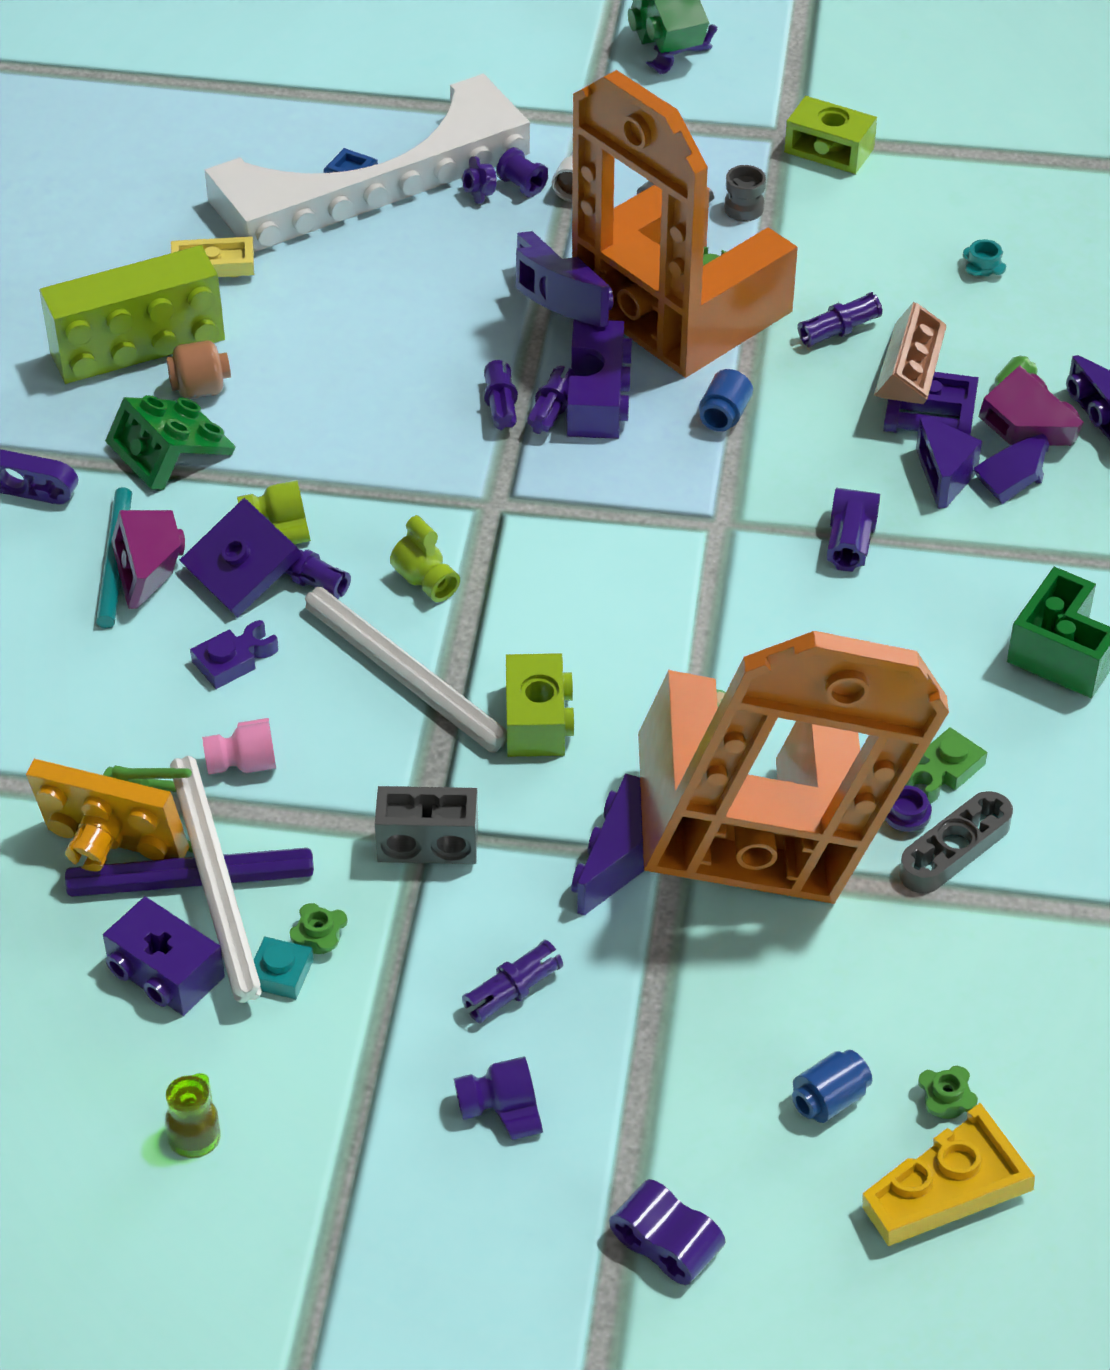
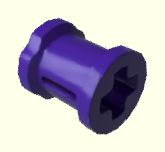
M515 147L508 149L501 156L496 167V174L499 179L504 182H513L520 187L521 193L527 197H534L537 193H540L548 180V168L542 163H532L525 158L523 151Z

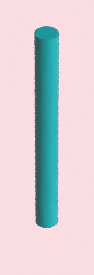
M125 487L116 489L114 494L96 619L97 625L102 628L113 627L116 618L121 578L111 540L119 511L131 509L132 491Z

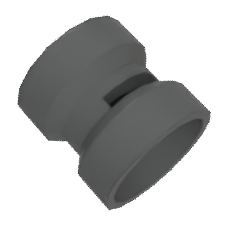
M738 165L731 168L726 174L725 186L728 193L725 196L724 202L725 213L730 218L738 221H752L759 218L764 211V196L762 193L766 186L765 173L760 168L751 165Z

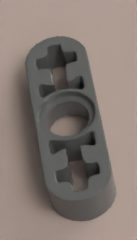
M992 791L978 793L913 842L902 853L899 871L902 884L909 890L917 893L933 892L1005 837L1010 830L1013 806L1009 799L1000 793ZM981 814L986 816V818L980 822ZM950 835H959L967 839L970 844L965 848L956 849L948 846L943 839ZM932 862V869L929 870L926 866Z

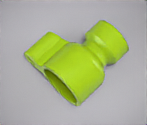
M297 480L270 485L266 488L264 494L259 497L254 494L237 497L238 503L243 498L247 499L293 544L311 541Z
M415 515L406 523L407 535L393 548L390 555V564L408 583L416 586L422 585V590L434 602H442L456 592L460 584V576L448 564H443V555L435 546L438 540L437 533L420 516Z

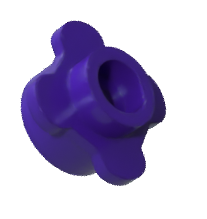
M472 156L469 159V168L465 169L462 182L465 191L473 195L476 204H482L485 196H491L495 192L497 177L495 169L491 164H480L479 158Z

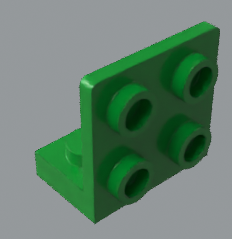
M146 395L143 398L123 397L105 440L150 489L161 490L165 489L180 453L232 455L236 448L224 435V430L217 424L212 423L201 412V407L196 402L187 398L164 400L150 395Z

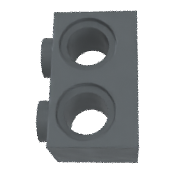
M378 786L374 824L377 862L477 863L479 826L477 788Z

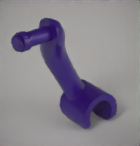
M714 24L709 25L703 45L660 53L656 44L653 49L658 54L654 60H647L646 64L660 74L667 73L674 64V55L686 51L710 50L713 47L710 42L718 27Z

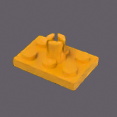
M33 759L26 773L27 779L47 829L60 837H74L65 850V855L73 864L76 865L81 856L85 855L87 858L82 869L94 872L100 871L106 863V857L110 849H117L118 847L139 852L151 860L185 857L189 844L171 792Z

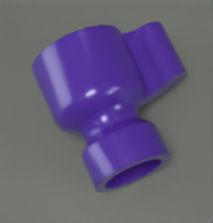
M525 1056L493 1063L487 1069L486 1074L480 1078L473 1074L453 1078L463 1120L481 1116L485 1109L492 1108L497 1112L511 1140L543 1133L531 1074Z

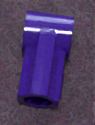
M836 487L830 520L832 530L827 560L832 562L837 570L853 572L855 568L865 566L870 545V535L875 533L880 493Z

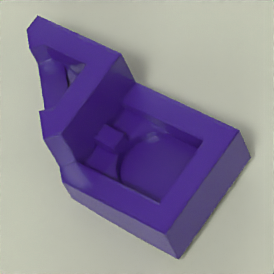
M1039 434L1001 450L974 467L977 478L1001 504L1033 482L1042 483L1045 453L1048 452L1050 445L1048 438L1044 434Z

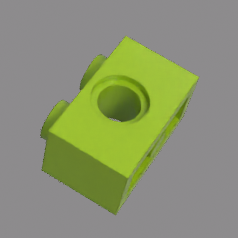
M805 95L786 121L784 153L857 174L874 150L877 117Z
M562 653L506 654L507 757L565 756V736H574V708H564V701H573L572 672H563Z

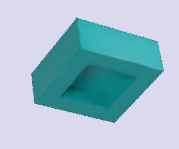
M264 936L254 958L261 991L297 1000L314 960L313 949Z

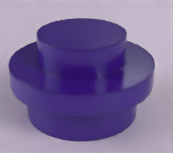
M905 785L885 821L894 829L904 832H913L924 828L929 823L932 814V807L926 794L917 787Z

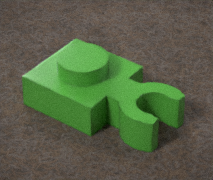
M949 727L930 743L906 785H927L924 793L931 804L938 799L943 784L956 791L985 766L988 752Z

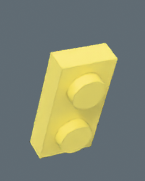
M253 236L171 241V253L202 245L218 277L254 275Z

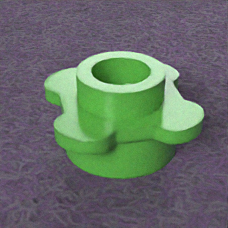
M315 903L303 905L299 910L301 918L297 926L290 929L291 941L295 944L311 947L313 954H324L335 949L340 940L339 931L348 923L346 913L342 910L329 911Z
M952 1066L949 1070L940 1072L925 1070L919 1075L918 1085L926 1092L925 1107L930 1114L942 1119H953L963 1114V1112L970 1111L977 1105V1095L970 1091L968 1085L970 1078L968 1070L962 1066ZM944 1088H949V1089H951L953 1092H946V1091H944L943 1089H944Z

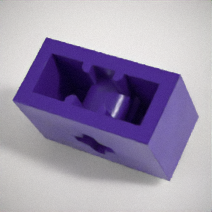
M146 896L102 934L107 956L106 964L110 971L120 980H131L144 989L147 996L155 1004L161 1007L167 1005L182 1016L187 1014L225 977L221 946Z

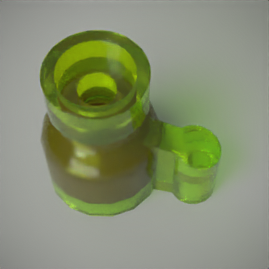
M203 1073L181 1076L172 1081L166 1090L168 1110L165 1114V1127L168 1143L172 1150L182 1157H203L211 1153L218 1146L221 1139L219 1115L212 1102L209 1077Z

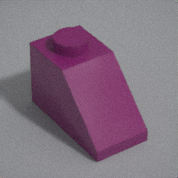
M173 510L119 511L111 543L128 609H137L173 574L178 556L184 554L185 535L182 529L177 528Z

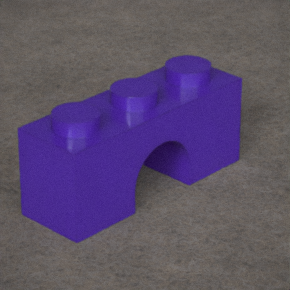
M573 320L571 369L577 376H569L567 437L619 439L620 421H628L629 395H621V392H630L631 367H625L623 364H631L632 339L624 338V321L608 320V326L599 327Z

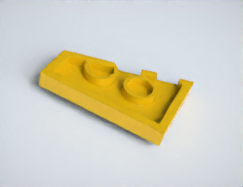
M980 1102L967 1112V1120L953 1131L946 1128L933 1138V1146L917 1159H906L862 1193V1208L886 1244L891 1246L1034 1190L1035 1175Z

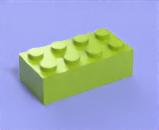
M202 245L39 289L50 354L65 384L172 355L174 348L180 344L205 340L215 343L225 340L219 278Z

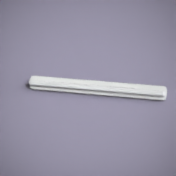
M316 587L312 592L307 593L305 607L309 612L487 751L495 753L500 747L505 746L507 743V729L327 590L322 587Z
M188 755L182 759L175 758L171 762L170 768H188L192 772L190 778H175L173 782L217 939L221 946L222 957L234 999L239 1003L256 1000L262 993L261 984L196 759Z

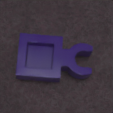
M262 620L254 621L247 625L244 633L238 637L229 629L191 648V661L212 686L218 689L255 670L254 658H268L276 654L279 650L278 638L273 634L266 639H262L266 636L265 623Z

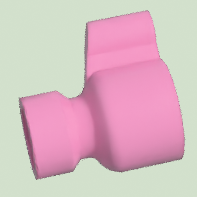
M269 718L239 722L229 738H224L220 734L202 737L208 775L226 772L230 766H236L243 773L276 769Z

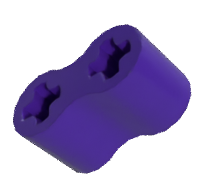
M651 1179L645 1180L609 1219L611 1230L622 1244L630 1250L652 1260L664 1274L682 1285H689L726 1243L722 1230L710 1217L700 1211L687 1207L667 1187Z

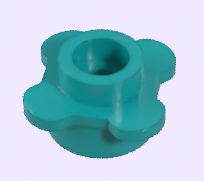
M988 239L977 240L970 247L963 250V258L967 259L968 262L966 272L971 275L986 277L992 274L1001 275L1006 271V264L1001 260L1003 256L1002 247L995 241Z

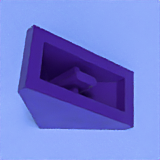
M926 416L920 417L916 451L937 509L947 508L976 475L974 467L979 465L982 440Z

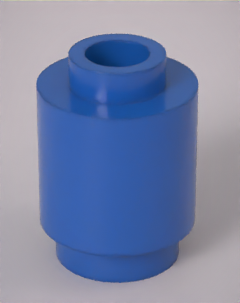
M733 369L718 371L699 404V415L702 423L709 429L717 432H723L735 426L753 395L751 381L744 374Z
M847 1049L844 1052L834 1051L794 1078L792 1100L796 1109L807 1119H813L819 1123L827 1122L865 1096L866 1088L872 1084L870 1068L865 1060L851 1049Z

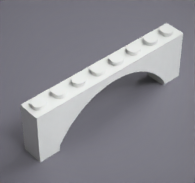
M483 73L451 84V106L443 121L428 138L398 157L366 168L333 173H298L274 170L245 163L239 157L204 169L208 202L236 237L253 236L254 252L461 179L465 169L469 168V159L472 156H477L480 164H491L494 167L497 166L501 156L510 148H518L525 155L530 154V122Z

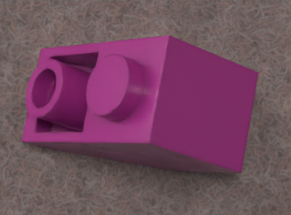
M1020 365L984 397L978 415L983 422L1009 445L1044 434L1048 438L1050 446H1071L1077 441L1084 423L1080 419L1077 410L1071 404L1065 401L1061 402L1048 390L1047 385L1038 375L1034 373L1029 374Z

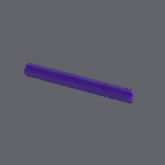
M307 847L223 854L231 884L304 878L312 876L314 872L313 853ZM195 857L105 864L100 871L95 872L82 869V866L69 867L65 872V887L68 896L71 897L203 886Z

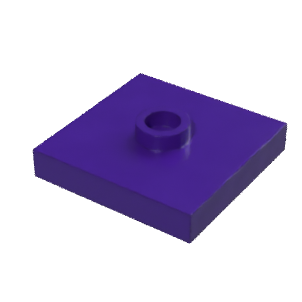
M243 498L179 561L238 618L303 554L297 546L247 499Z

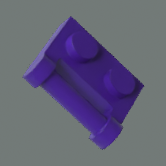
M934 372L928 399L924 404L888 399L883 431L896 433L897 429L918 431L920 417L929 416L971 435L979 377ZM900 409L958 416L960 419L900 412Z

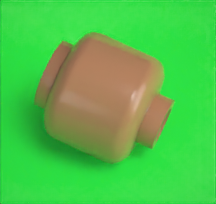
M209 340L177 345L173 350V357H166L172 391L179 390L183 398L195 399L218 395L223 390V379L231 378L227 352L218 353L217 346Z

